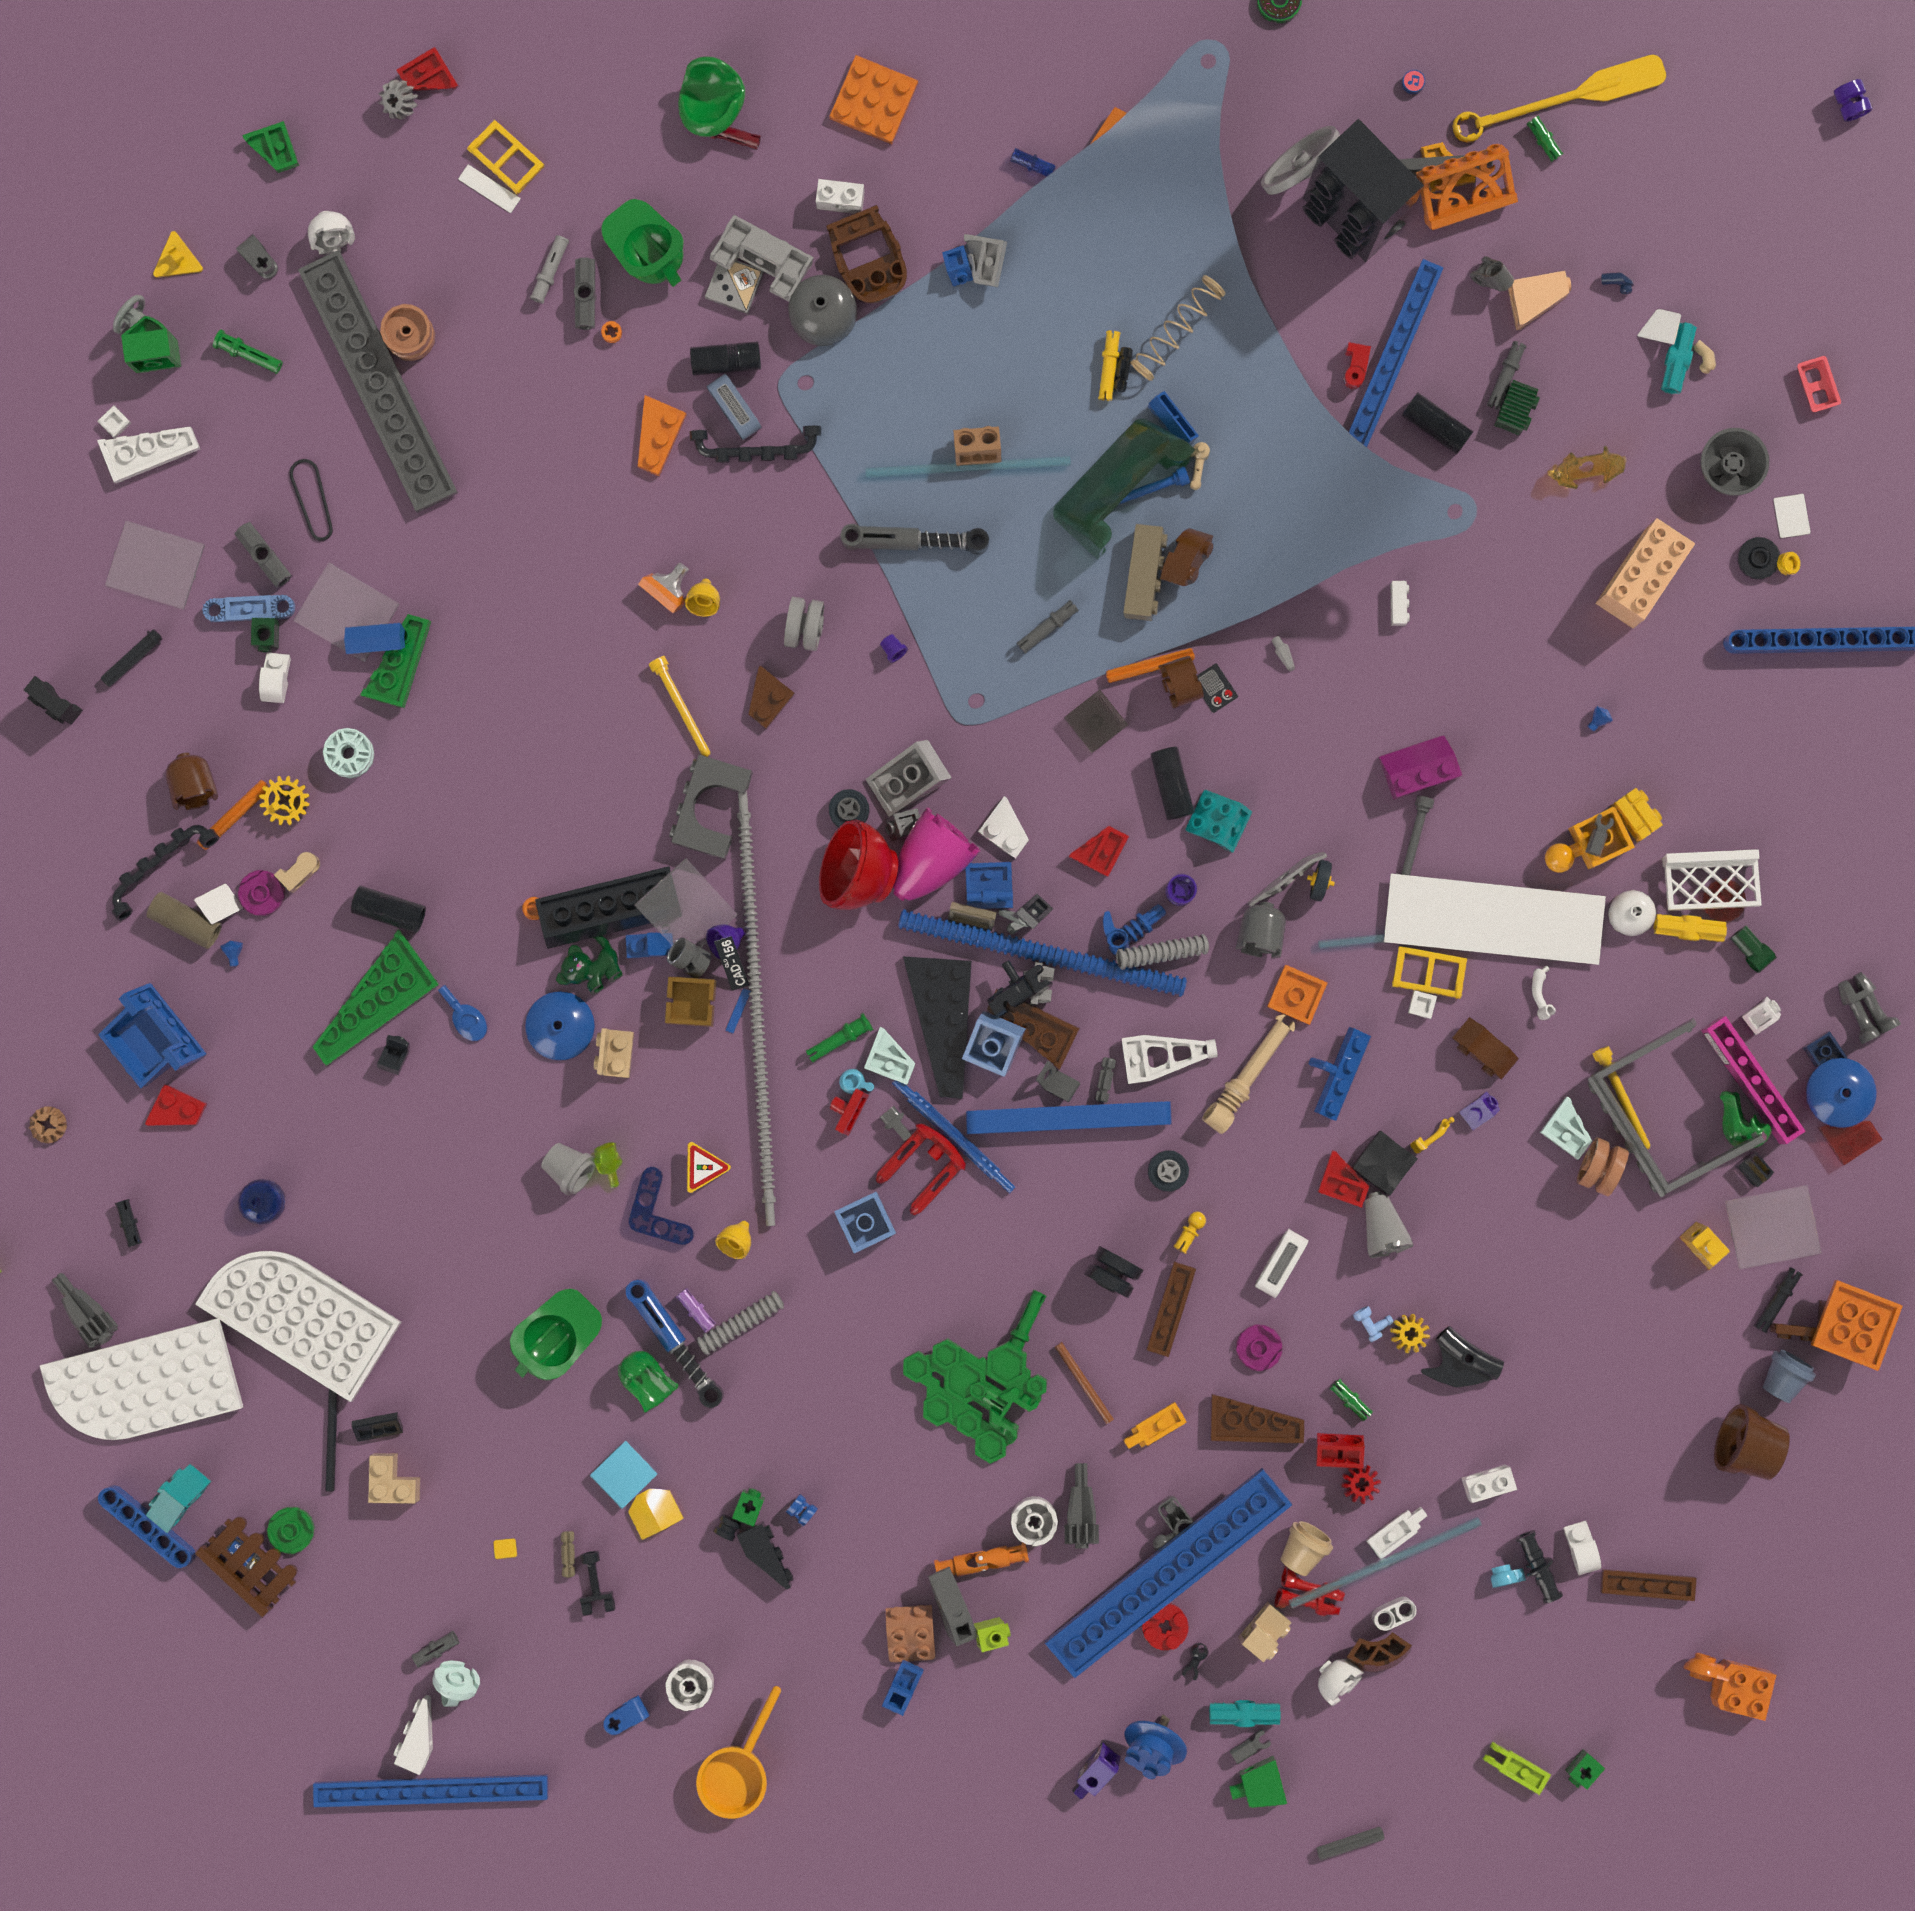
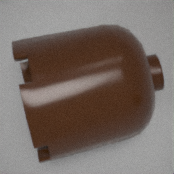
M181 753L168 764L165 771L172 806L175 810H178L179 806H185L186 810L198 809L207 806V800L213 798L216 801L219 796L210 767L204 758L190 755V753Z

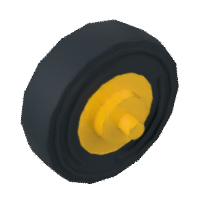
M1320 860L1312 876H1307V880H1311L1310 885H1312L1310 899L1322 902L1326 890L1329 889L1330 885L1334 886L1335 882L1331 881L1332 876H1330L1331 862Z

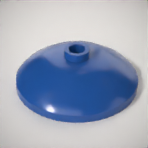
M562 991L548 993L539 998L530 1008L526 1017V1035L531 1046L542 1056L552 1060H568L581 1054L591 1043L595 1030L594 1016L590 1007L580 997ZM556 1021L562 1023V1027L559 1030H556L554 1027Z
M1836 1058L1820 1064L1812 1072L1807 1082L1806 1099L1810 1110L1821 1122L1832 1127L1845 1128L1859 1124L1868 1117L1876 1102V1085L1872 1075L1863 1065L1851 1059ZM1845 1088L1849 1091L1847 1097L1842 1095V1091Z

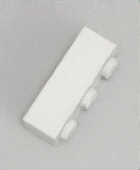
M1392 581L1390 583L1391 626H1405L1410 619L1409 613H1407V608H1409V599H1407L1409 585H1407V581Z

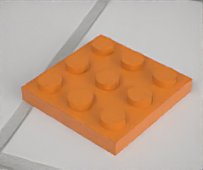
M855 55L829 117L840 124L893 144L917 88L918 80Z
M1834 1280L1811 1345L1879 1371L1903 1305L1844 1282Z

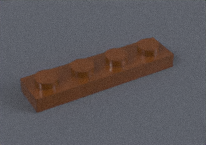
M1173 1262L1146 1348L1147 1351L1169 1357L1196 1268Z
M1602 1569L1600 1592L1603 1594L1695 1601L1697 1578L1693 1576Z

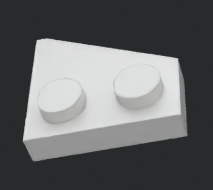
M1005 796L978 831L979 834L1014 859L1017 858L1029 841Z

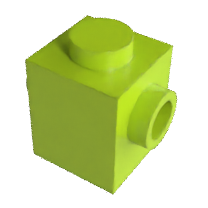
M1000 1617L974 1623L978 1636L976 1642L981 1652L1009 1645L1007 1637H1011L1008 1624H1004Z

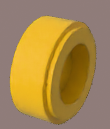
M1794 552L1782 553L1778 557L1777 567L1783 575L1796 574L1800 569V558Z

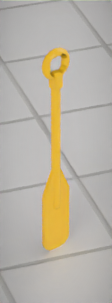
M1657 55L1641 57L1599 70L1577 89L1483 117L1470 111L1463 112L1457 115L1453 121V133L1462 142H1474L1479 139L1483 129L1554 105L1574 99L1605 102L1659 86L1666 79V71L1661 58ZM1471 117L1475 119L1476 129H1479L1477 135L1472 133L1464 137L1461 135L1462 131L1457 122L1459 120H1468Z

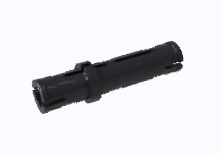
M1789 1267L1782 1282L1776 1285L1775 1288L1777 1290L1757 1322L1753 1325L1754 1327L1760 1329L1765 1321L1761 1331L1767 1334L1788 1297H1792V1290L1803 1276L1802 1273L1796 1272L1793 1279H1791L1796 1270Z

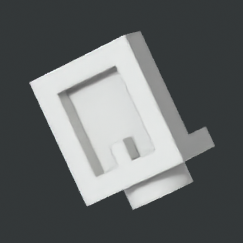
M1766 997L1761 1003L1743 1014L1742 1018L1757 1035L1779 1020L1781 1009L1774 1000L1770 1001Z

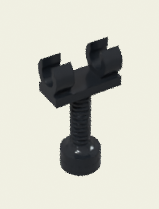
M599 1551L580 1554L582 1564L588 1567L592 1592L591 1595L580 1597L583 1616L592 1615L591 1601L604 1599L606 1612L615 1611L613 1591L601 1593L599 1589L600 1585L596 1563L600 1561Z

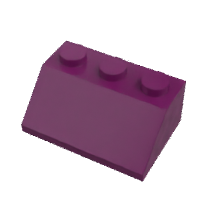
M1444 735L1379 756L1393 800L1456 780L1462 776L1456 755Z

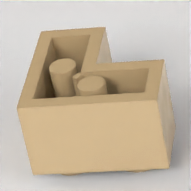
M374 1453L370 1455L368 1503H417L420 1501V1477H397L398 1453Z
M1267 1601L1238 1638L1243 1646L1264 1663L1266 1659L1271 1660L1277 1653L1278 1649L1276 1647L1279 1645L1277 1640L1279 1637L1283 1639L1291 1629L1289 1627L1291 1622Z

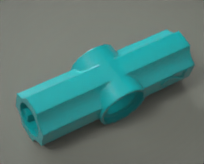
M1679 323L1675 344H1671L1667 351L1664 363L1666 369L1661 385V390L1666 393H1681L1685 374L1690 367L1693 356L1691 349L1697 329L1693 324Z
M1237 1700L1234 1703H1209L1210 1724H1234L1237 1727H1254L1255 1724L1280 1725V1703H1255V1701Z

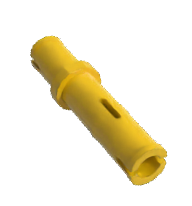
M1111 330L1106 331L1105 349L1102 351L1103 365L1098 399L1105 401V394L1107 401L1113 400L1114 378L1117 359H1119L1118 346L1121 335L1118 331H1114V335Z

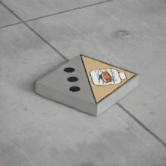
M737 260L730 270L717 264L705 299L748 314L764 271Z

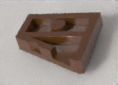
M760 666L756 676L748 715L767 730L795 693Z

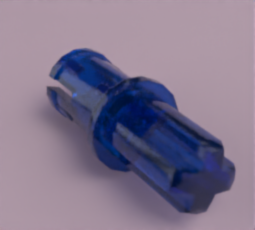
M1018 148L1014 149L1010 162L1027 168L1029 172L1033 170L1044 176L1050 175L1056 169L1055 165L1037 158L1038 155L1034 154L1033 156Z

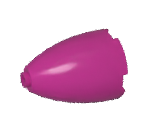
M928 807L915 822L898 856V872L893 886L895 889L893 893L902 901L923 897L947 884L962 872L980 853L979 848L974 843L970 844L960 830L941 815L937 814L934 816L931 813L932 810Z

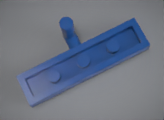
M1349 1027L1334 1064L1314 1057L1310 1058V1066L1330 1073L1314 1112L1331 1120H1337L1371 1038L1370 1035Z

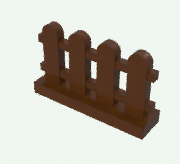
M237 1517L233 1521L229 1518L224 1523L227 1527L217 1538L212 1536L208 1540L210 1545L205 1544L201 1546L195 1554L263 1618L274 1608L270 1603L277 1604L280 1599L277 1596L288 1584L292 1587L296 1583L294 1577L298 1573L297 1567L289 1564L282 1569L277 1564L281 1557L278 1549L272 1548L267 1552L263 1551L260 1548L264 1542V1537L261 1533L256 1532L248 1536L243 1532L247 1526V1520L244 1517ZM239 1537L244 1543L232 1554L226 1548ZM255 1552L261 1559L249 1570L243 1564ZM222 1554L227 1559V1561H225L220 1555ZM272 1568L278 1575L266 1586L260 1580ZM239 1570L244 1575V1577L237 1573V1571ZM256 1586L261 1591V1593L256 1591L254 1587Z

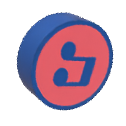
M1410 70L1404 75L1402 87L1408 94H1418L1424 88L1425 77L1420 71Z

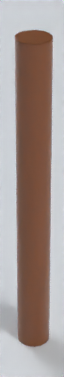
M1061 1342L1056 1345L1055 1349L1105 1423L1108 1424L1113 1421L1114 1418L1064 1344Z

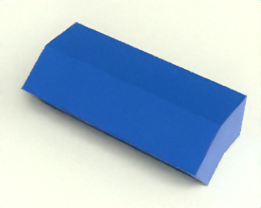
M1165 391L1156 395L1148 403V408L1181 451L1193 444L1199 437Z
M401 623L345 627L344 643L346 654L405 648V630Z

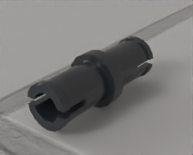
M130 1199L116 1202L115 1205L121 1221L119 1226L123 1228L127 1246L131 1247L141 1244L142 1241L136 1225L138 1220L134 1218Z

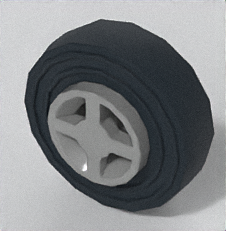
M1165 1150L1152 1157L1148 1165V1176L1150 1182L1156 1188L1172 1192L1180 1189L1186 1183L1189 1177V1166L1181 1154Z

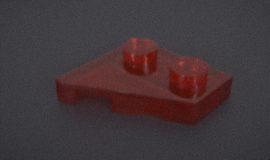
M1862 1121L1857 1125L1845 1128L1829 1125L1818 1127L1842 1165H1846L1883 1140L1871 1121Z

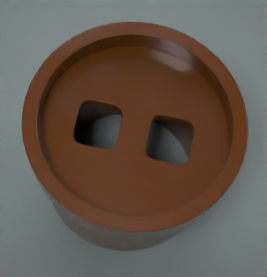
M1744 1404L1734 1406L1725 1417L1716 1438L1714 1448L1716 1468L1732 1474L1739 1472L1765 1480L1773 1479L1781 1470L1788 1454L1790 1443L1788 1429L1758 1415L1754 1409Z

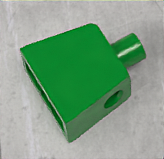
M1274 1756L1239 1771L1242 1783L1229 1786L1232 1800L1246 1797L1247 1803L1251 1808L1287 1804Z

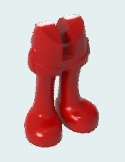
M1287 1566L1284 1567L1281 1576V1585L1283 1587L1316 1595V1597H1306L1292 1593L1287 1589L1279 1588L1275 1596V1607L1283 1609L1288 1605H1300L1314 1609L1317 1615H1339L1341 1607L1325 1602L1324 1598L1343 1601L1345 1596L1343 1591L1328 1582L1319 1585L1304 1581L1296 1575V1572Z

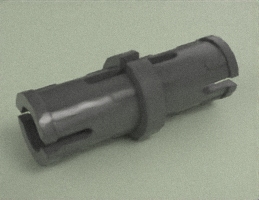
M451 1631L436 1641H430L428 1646L411 1656L419 1668L435 1657L440 1658L442 1653L458 1645L460 1642L455 1632ZM444 1644L442 1647L436 1649V1650L433 1651L432 1653L427 1654L428 1652L434 1650V1649L437 1648L438 1646Z

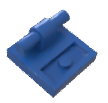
M1011 862L970 863L966 867L967 905L980 909L1013 908Z

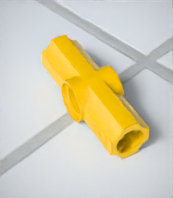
M1656 914L1653 929L1654 934L1675 936L1682 940L1699 941L1701 939L1724 942L1727 926L1726 922L1701 919L1702 917L1681 915V917Z

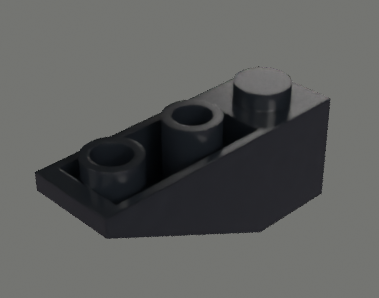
M764 1521L754 1525V1527L751 1526L738 1532L737 1538L746 1557L786 1590L790 1589L792 1586L791 1581L794 1578L790 1569L783 1566L781 1560L784 1559L780 1547L774 1546L772 1538L775 1536L770 1525L765 1526Z

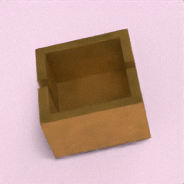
M668 977L667 998L673 999V1003L666 1002L665 1023L713 1027L715 1006L710 1005V1001L715 1002L717 981L712 979Z

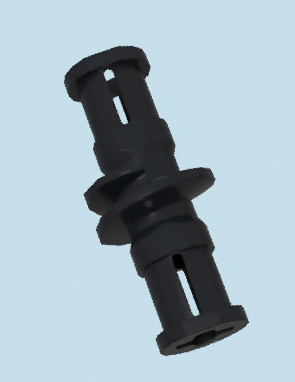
M1535 1530L1527 1531L1515 1538L1517 1542H1520L1525 1559L1528 1562L1525 1567H1531L1532 1569L1526 1575L1527 1577L1535 1576L1536 1584L1543 1594L1544 1598L1542 1600L1544 1603L1554 1602L1560 1599L1563 1593L1558 1590L1554 1576L1549 1570L1553 1560L1551 1557L1543 1556L1544 1553L1535 1538Z

